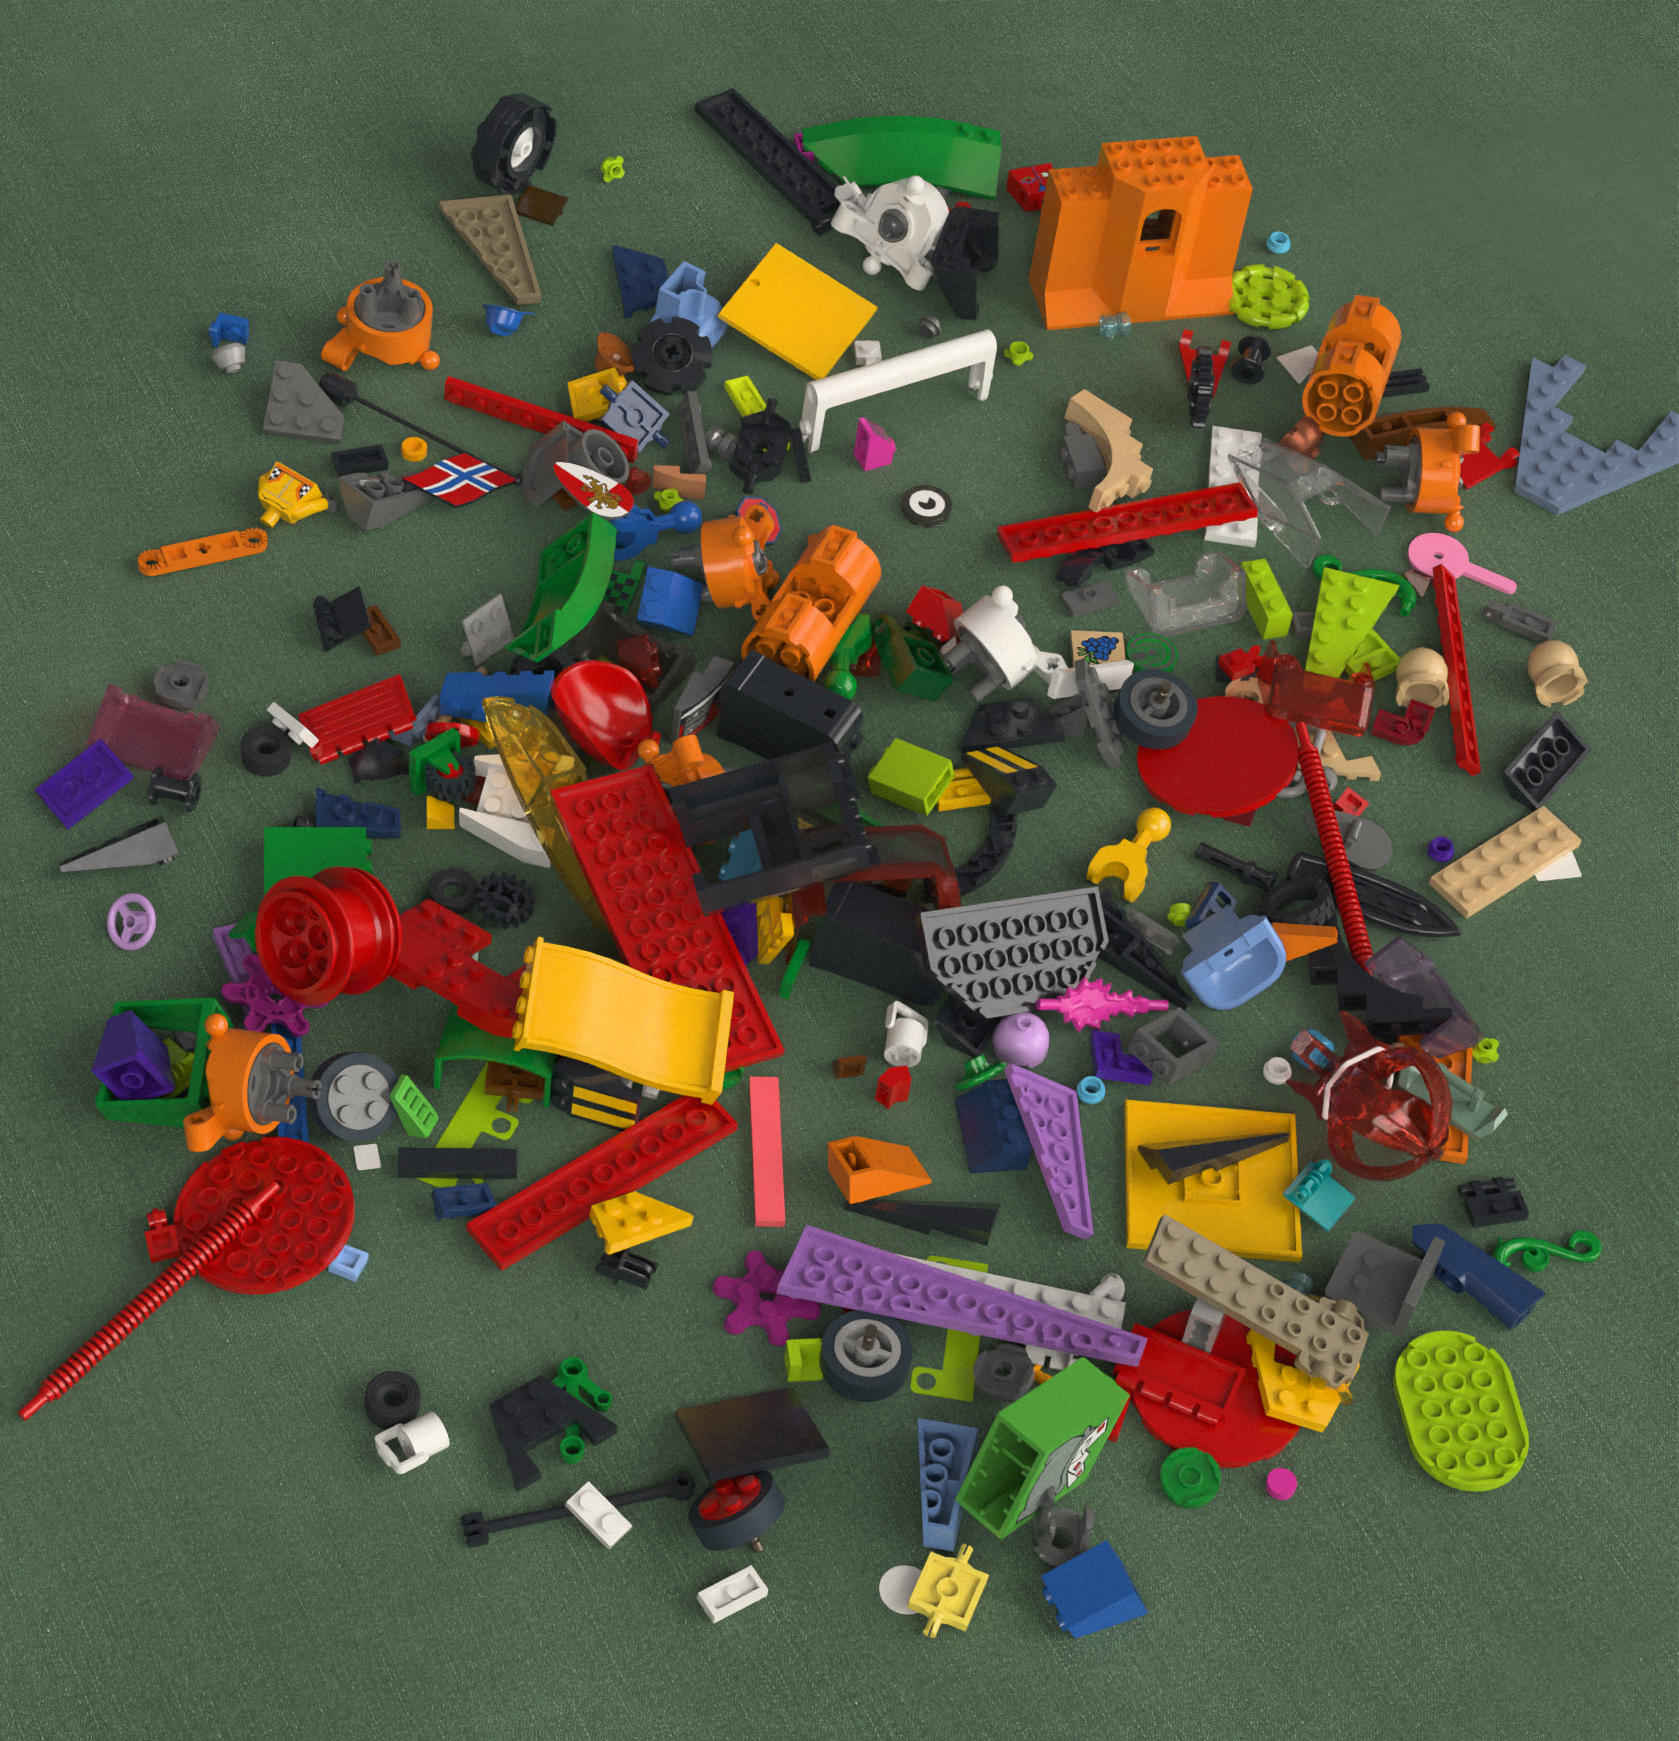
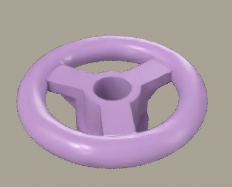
M129 893L122 895L112 904L107 917V929L112 941L118 947L125 950H137L150 941L156 927V915L152 904L140 894ZM137 902L146 912L131 911L126 903ZM118 911L124 918V930L121 937L116 930L115 923ZM134 934H143L140 939L130 942Z

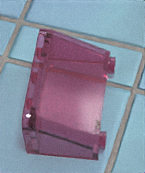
M109 684L86 742L87 748L101 738L121 762L152 772L156 767L161 766L165 776L190 781L193 774L197 773L220 730L213 716L199 712L198 717L192 712L185 714L140 700L137 695L132 694L130 696L122 693L123 689L121 687Z

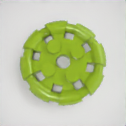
M1253 264L1241 268V271L1236 270L1232 273L1233 297L1229 300V309L1231 313L1232 311L1236 313L1237 318L1242 322L1256 328L1263 326L1268 327V330H1277L1290 327L1293 322L1298 323L1306 315L1309 309V293L1302 281H1297L1295 275L1277 266L1268 268L1265 267V264ZM1262 297L1269 298L1270 300H1264Z

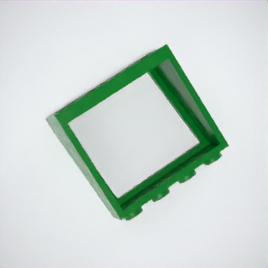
M215 997L114 1002L113 1013L109 1015V1018L131 1010L148 1028L198 1033L188 1098L121 1101L101 1081L100 1091L96 1093L95 1097L97 1109L110 1121L184 1128L183 1119L186 1116L211 1106L205 1072L211 1053L206 1043L211 1037L205 1030V1020L211 1014L218 1013L226 1018L228 1028L233 1029L234 1024Z

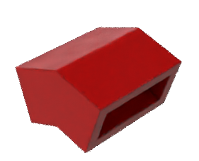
M907 1065L890 1067L878 1078L875 1100L887 1109L896 1102L908 1100L912 1079Z

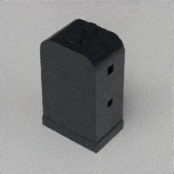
M751 650L725 685L717 737L727 742L735 743L768 760L833 742L835 752L841 751L844 761H848L852 753L859 748L864 737L860 734L863 724V713L853 701ZM823 755L813 756L783 766L816 783L821 782L826 785L832 782Z
M849 877L837 879L819 915L809 966L829 971L921 1006L935 1005L944 989L924 971L914 914L931 910L858 883Z

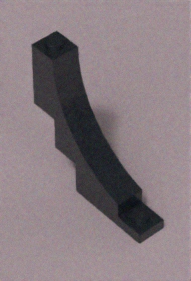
M1332 915L1329 920L1326 919L1324 921L1325 923L1322 926L1336 927L1338 931L1337 943L1309 953L1310 985L1338 984L1339 1011L1366 1010L1368 1037L1453 1034L1452 1008L1437 1007L1424 1009L1423 997L1394 989L1372 977L1358 965L1347 951L1339 933L1337 915Z

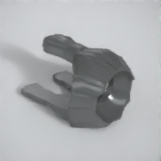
M1052 1486L1051 1489L1047 1490V1496L1044 1499L1039 1514L1034 1517L1033 1536L1035 1543L1033 1548L1034 1552L1042 1560L1058 1567L1089 1550L1090 1532L1095 1523L1094 1509L1089 1506H1084L1082 1517L1078 1511L1060 1507L1052 1509L1055 1501V1486ZM1055 1530L1067 1531L1072 1536L1073 1544L1067 1549L1054 1547L1051 1543L1055 1537Z

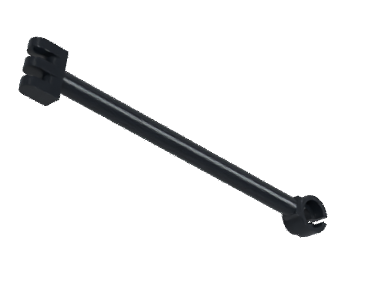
M679 1473L664 1485L605 1496V1498L614 1507L663 1497L686 1501L692 1497L695 1484H693L694 1479L690 1475ZM682 1482L688 1485L680 1486L678 1483ZM565 1505L488 1521H484L482 1511L461 1516L460 1521L461 1525L465 1526L463 1528L464 1536L468 1537L466 1539L467 1547L473 1548L489 1544L488 1533L575 1515Z

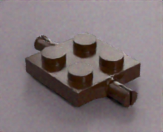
M488 1061L484 1094L507 1097L506 1111L511 1113L513 1103V1113L518 1112L519 1098L543 1100L545 1078L516 1066Z

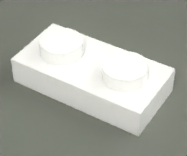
M275 702L267 709L275 717L271 722L284 732L286 729L290 730L287 735L300 745L302 742H305L309 747L313 748L319 741L305 726Z
M589 1481L565 1504L608 1550L632 1528V1525Z
M751 1565L698 1593L697 1600L712 1622L716 1623L766 1597L768 1588Z

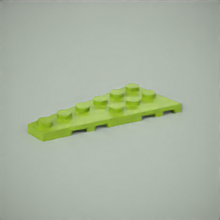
M1324 567L1301 693L1327 698L1346 668L1347 662L1356 653L1358 646L1364 642L1368 632L1373 629L1378 618L1385 611L1392 597L1397 593L1399 585Z

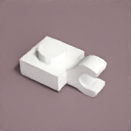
M854 341L856 365L866 366L881 361L879 341Z

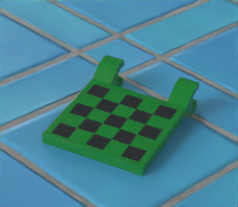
M635 560L630 575L611 571L608 587L596 613L624 621L637 587L645 574L644 561Z

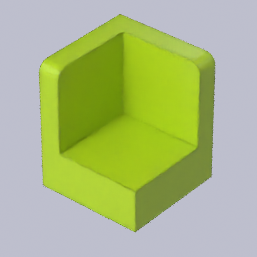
M822 1338L786 1341L784 1361L787 1382L823 1379L819 1364Z

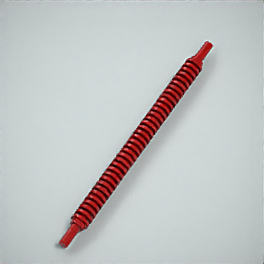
M1300 722L1295 725L1300 743L1298 752L1299 764L1320 837L1328 873L1330 874L1349 951L1358 965L1374 977L1372 970L1375 958L1368 938L1358 895L1356 894L1355 884L1338 827L1319 751L1310 742L1306 724Z
M272 1180L253 1198L243 1199L238 1205H235L233 1210H230L216 1225H213L210 1230L199 1238V1241H196L193 1246H190L187 1251L179 1256L176 1262L170 1264V1267H167L164 1272L160 1273L153 1280V1283H149L147 1288H144L129 1304L124 1306V1309L115 1314L112 1320H109L106 1325H103L100 1330L94 1333V1336H91L88 1341L84 1342L77 1349V1352H73L71 1357L65 1360V1363H61L59 1368L53 1371V1374H49L47 1379L41 1382V1387L38 1388L39 1393L17 1412L19 1417L27 1421L46 1402L51 1403L53 1400H59L61 1395L67 1393L73 1387V1384L79 1382V1378L82 1379L85 1373L90 1372L91 1368H94L97 1362L102 1361L103 1357H106L109 1352L115 1349V1346H118L121 1341L125 1340L132 1333V1330H136L138 1325H141L144 1320L150 1317V1314L159 1309L167 1301V1298H171L173 1293H176L190 1278L196 1275V1272L205 1267L213 1257L217 1256L225 1246L230 1244V1241H233L247 1226L251 1225L258 1218V1213L261 1211L260 1207L280 1190V1186Z

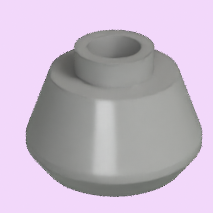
M240 343L228 344L215 349L211 358L221 371L226 370L227 374L235 373L242 370L241 365L245 363V347Z

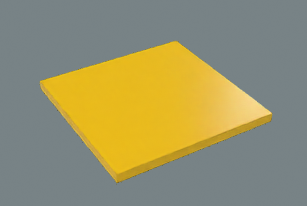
M1125 1099L1126 1248L1147 1250L1159 1219L1165 1214L1239 1258L1301 1262L1300 1209L1282 1195L1298 1177L1295 1114ZM1283 1131L1288 1132L1290 1135L1288 1142L1218 1171H1214L1211 1167L1170 1185L1167 1184L1157 1168L1150 1169L1137 1150L1138 1145Z

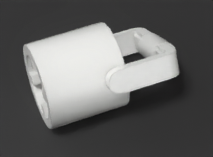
M895 1001L887 1008L885 1027L888 1028L884 1057L886 1061L896 1067L906 1065L913 1067L921 1060L922 1048L926 1044L929 1024L925 1017L899 1001ZM896 1012L904 1018L895 1019Z
M430 1411L404 1425L402 1423L397 1424L376 1435L375 1445L378 1450L377 1453L387 1466H391L397 1474H403L425 1463L430 1456L448 1448L449 1438L439 1417ZM395 1437L398 1438L400 1446L408 1458L401 1463L388 1445L384 1444Z

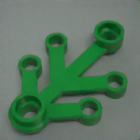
M568 1357L559 1364L557 1369L558 1376L551 1381L562 1389L566 1386V1392L590 1408L592 1407L579 1396V1387L594 1398L593 1405L596 1410L605 1412L611 1408V1393L602 1390L587 1377L588 1368L580 1358ZM569 1372H575V1373H577V1374H576V1375H571V1374H568V1373H569ZM606 1399L608 1402L600 1403L598 1400ZM572 1425L566 1429V1438L560 1444V1457L568 1464L578 1463L584 1457L585 1444L578 1437L577 1425ZM568 1451H574V1452H576L577 1454L572 1455V1454H568L567 1452H568Z

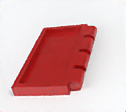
M400 674L298 714L301 724L319 740L313 748L309 747L314 761L319 759L321 765L338 759V751L342 750L344 756L361 750L365 747L363 742L366 740L370 743L375 738L382 741L391 738L389 734L391 730L394 731L395 735H399L414 729L412 722L417 721Z
M1135 1323L1131 1333L1148 1338L1138 1367L1116 1363L1112 1374L1117 1377L1115 1380L1116 1384L1132 1392H1135L1138 1385L1142 1387L1140 1395L1163 1404L1165 1397L1170 1399L1168 1407L1191 1416L1193 1409L1198 1410L1196 1418L1213 1426L1217 1425L1218 1420L1225 1422L1247 1369Z

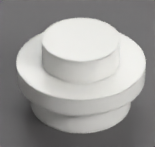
M1280 1057L1270 1059L1263 1068V1075L1266 1080L1277 1085L1288 1082L1292 1074L1289 1063Z

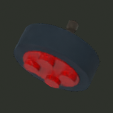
M767 1470L719 1480L706 1489L692 1504L688 1513V1520L701 1544L706 1549L721 1551L732 1549L748 1542L752 1551L758 1553L764 1548L759 1535L769 1529L780 1517L785 1507V1499L773 1476Z

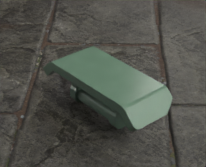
M1416 1053L1400 1070L1398 1086L1404 1094L1473 1139H1481L1492 1133L1508 1115L1505 1107H1494L1483 1100L1485 1091L1480 1088L1477 1089L1446 1069V1066L1440 1062L1434 1068L1428 1063L1424 1054Z

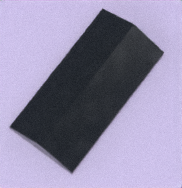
M1558 711L1549 718L1501 772L1510 797L1532 811H1536L1544 806L1592 751Z
M950 994L933 1023L947 1046L975 1057L980 1055L1003 1016L980 1020Z

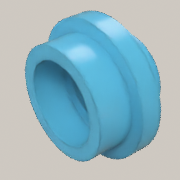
M1279 231L1273 232L1266 242L1267 248L1277 254L1287 252L1291 244L1288 235Z
M1095 1076L1085 1077L1077 1085V1096L1087 1104L1099 1103L1105 1096V1086ZM1087 1090H1092L1095 1093H1089Z

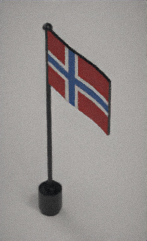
M326 372L321 377L318 385L329 399L338 404L347 406L349 403L352 404L354 401H357L460 454L442 460L421 473L402 478V482L453 508L472 504L491 492L512 484L519 486L522 484L523 478L521 476L516 477L357 396L356 383L336 373L330 374Z

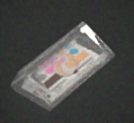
M1131 907L1127 919L1135 929L1138 928L1148 942L1171 956L1181 944L1178 936Z

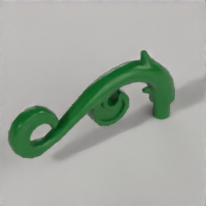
M1331 555L1317 557L1312 565V571L1319 579H1321L1324 567H1332L1335 570L1342 571L1341 562ZM1362 569L1346 572L1399 585L1397 595L1401 598V609L1399 611L1401 616H1409L1410 611L1415 608L1417 595L1404 573L1400 576L1394 572L1381 569Z
M1586 1230L1575 1231L1570 1236L1568 1249L1537 1238L1518 1237L1503 1241L1502 1237L1499 1236L1491 1256L1509 1267L1511 1262H1506L1507 1258L1517 1251L1526 1250L1521 1259L1523 1266L1529 1271L1539 1272L1548 1266L1549 1254L1572 1261L1589 1263L1599 1257L1602 1247L1598 1237ZM1582 1243L1588 1247L1589 1252L1579 1254L1572 1250H1574L1576 1244Z

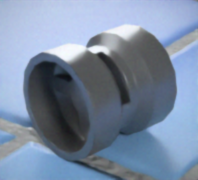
M712 426L705 436L707 450L717 452L718 456L725 460L736 449L738 438L730 433H723V430L717 426Z

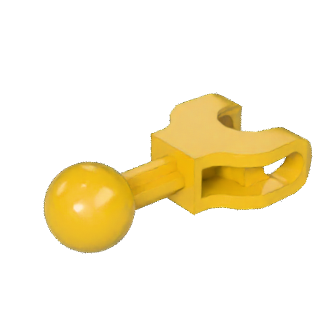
M1147 808L1139 814L1136 821L1138 833L1132 842L1123 839L1118 845L1100 848L1088 867L1086 879L1094 884H1098L1105 877L1115 876L1120 878L1125 883V893L1122 898L1133 903L1145 887V879L1148 874V868L1145 863L1148 852L1146 850L1151 842L1163 840L1171 829V820L1168 814L1160 808Z

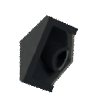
M378 738L373 739L348 760L355 784L360 783V780L374 781V779H390L400 774H403V776L409 775L402 750Z

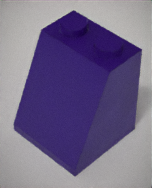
M131 1010L108 1018L91 1072L121 1101L150 1100L174 1091L175 1083L167 1045Z

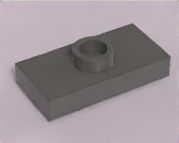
M1107 581L1063 593L1060 597L1061 603L1071 618L1118 604L1119 599Z

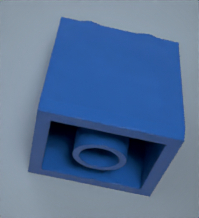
M648 567L637 620L644 627L694 636L704 584L676 572Z
M1108 1540L1041 1576L1046 1587L1041 1589L1050 1606L1055 1603L1059 1611L1055 1615L1058 1624L1063 1632L1069 1630L1075 1639L1148 1613L1126 1568Z

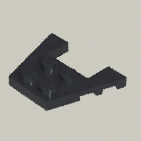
M542 1375L489 1405V1412L499 1442L502 1444L507 1467L509 1466L513 1485L517 1492L541 1479V1471L526 1453L572 1425H577L594 1447L617 1434L618 1430L615 1423Z

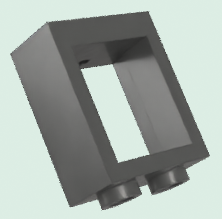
M1179 1007L1137 1029L1128 1051L1169 1086L1210 1063L1220 1042ZM1168 1034L1188 1053L1177 1059L1155 1039Z

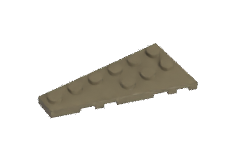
M511 194L439 201V210L516 305L541 303L542 294Z

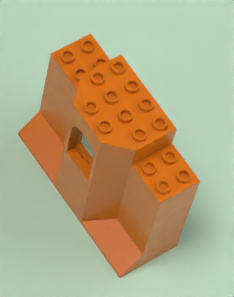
M1187 136L1102 143L1097 166L1049 169L1028 279L1046 330L1233 315L1234 312L1232 311L1231 313L1229 309V300L1233 297L1232 273L1253 190L1240 156L1205 157L1198 137ZM1158 210H1175L1169 239L1140 241L1143 223L1147 216ZM1146 247H1158L1157 250L1145 251Z

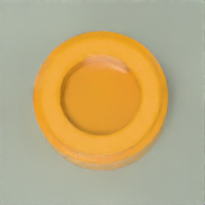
M418 437L405 439L401 444L403 458L411 462L423 460L427 455V443Z

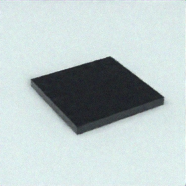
M793 1387L675 1410L676 1422L709 1482L829 1457L827 1443Z

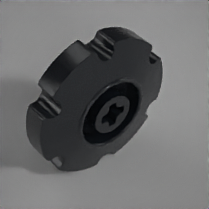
M672 317L670 323H664L659 318L647 324L638 333V341L641 344L633 345L632 363L636 376L646 378L644 381L646 388L662 395L671 396L675 390H680L685 395L687 390L693 392L705 382L707 377L706 372L703 370L712 367V346L708 336L701 337L698 335L700 327L697 324L681 317Z

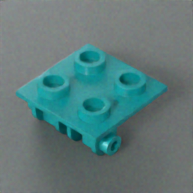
M1328 1159L1319 1160L1316 1164L1310 1161L1282 1195L1328 1232L1356 1197L1329 1176L1332 1172V1163Z

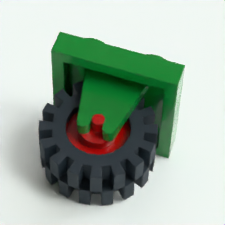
M454 728L437 735L434 739L421 746H417L409 752L410 791L415 796L431 791L433 798L438 795V800L443 801L444 798H447V802H452V798L461 801L462 795L467 798L469 792L472 793L474 791L475 765L471 758L467 759L466 754L462 753L460 756V733Z

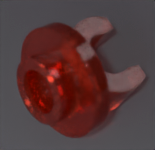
M637 467L630 468L629 476L626 480L627 490L634 495L644 493L651 483L649 474L644 470H639Z

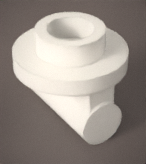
M1107 1274L1102 1278L1100 1285L1090 1292V1295L1120 1301L1125 1292L1124 1282L1117 1274Z

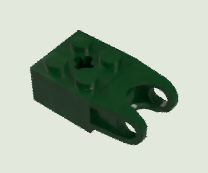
M880 614L876 617L872 625V636L883 661V667L892 680L893 687L900 693H908L920 699L925 698L936 702L954 681L936 642L929 641L922 628L915 623L907 622L902 628L889 615ZM885 621V630L880 633V626Z

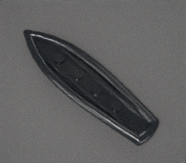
M1301 851L1298 852L1289 863L1286 875L1287 880L1289 881L1291 878L1298 876L1299 878L1304 876H1311L1313 879L1315 877L1320 878L1322 882H1327L1334 905L1338 906L1325 858ZM1350 866L1363 919L1388 929L1424 937H1454L1462 934L1461 929L1454 921L1424 896L1389 879Z

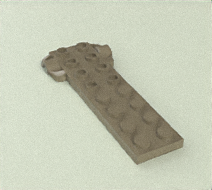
M1164 1214L1159 1219L1141 1264L1142 1266L1296 1355L1295 1366L1311 1378L1319 1377L1326 1382V1387L1336 1390L1343 1382L1348 1384L1353 1380L1369 1333L1365 1331L1364 1320L1357 1313V1307L1352 1302L1343 1299L1332 1300L1326 1297H1322L1315 1302Z

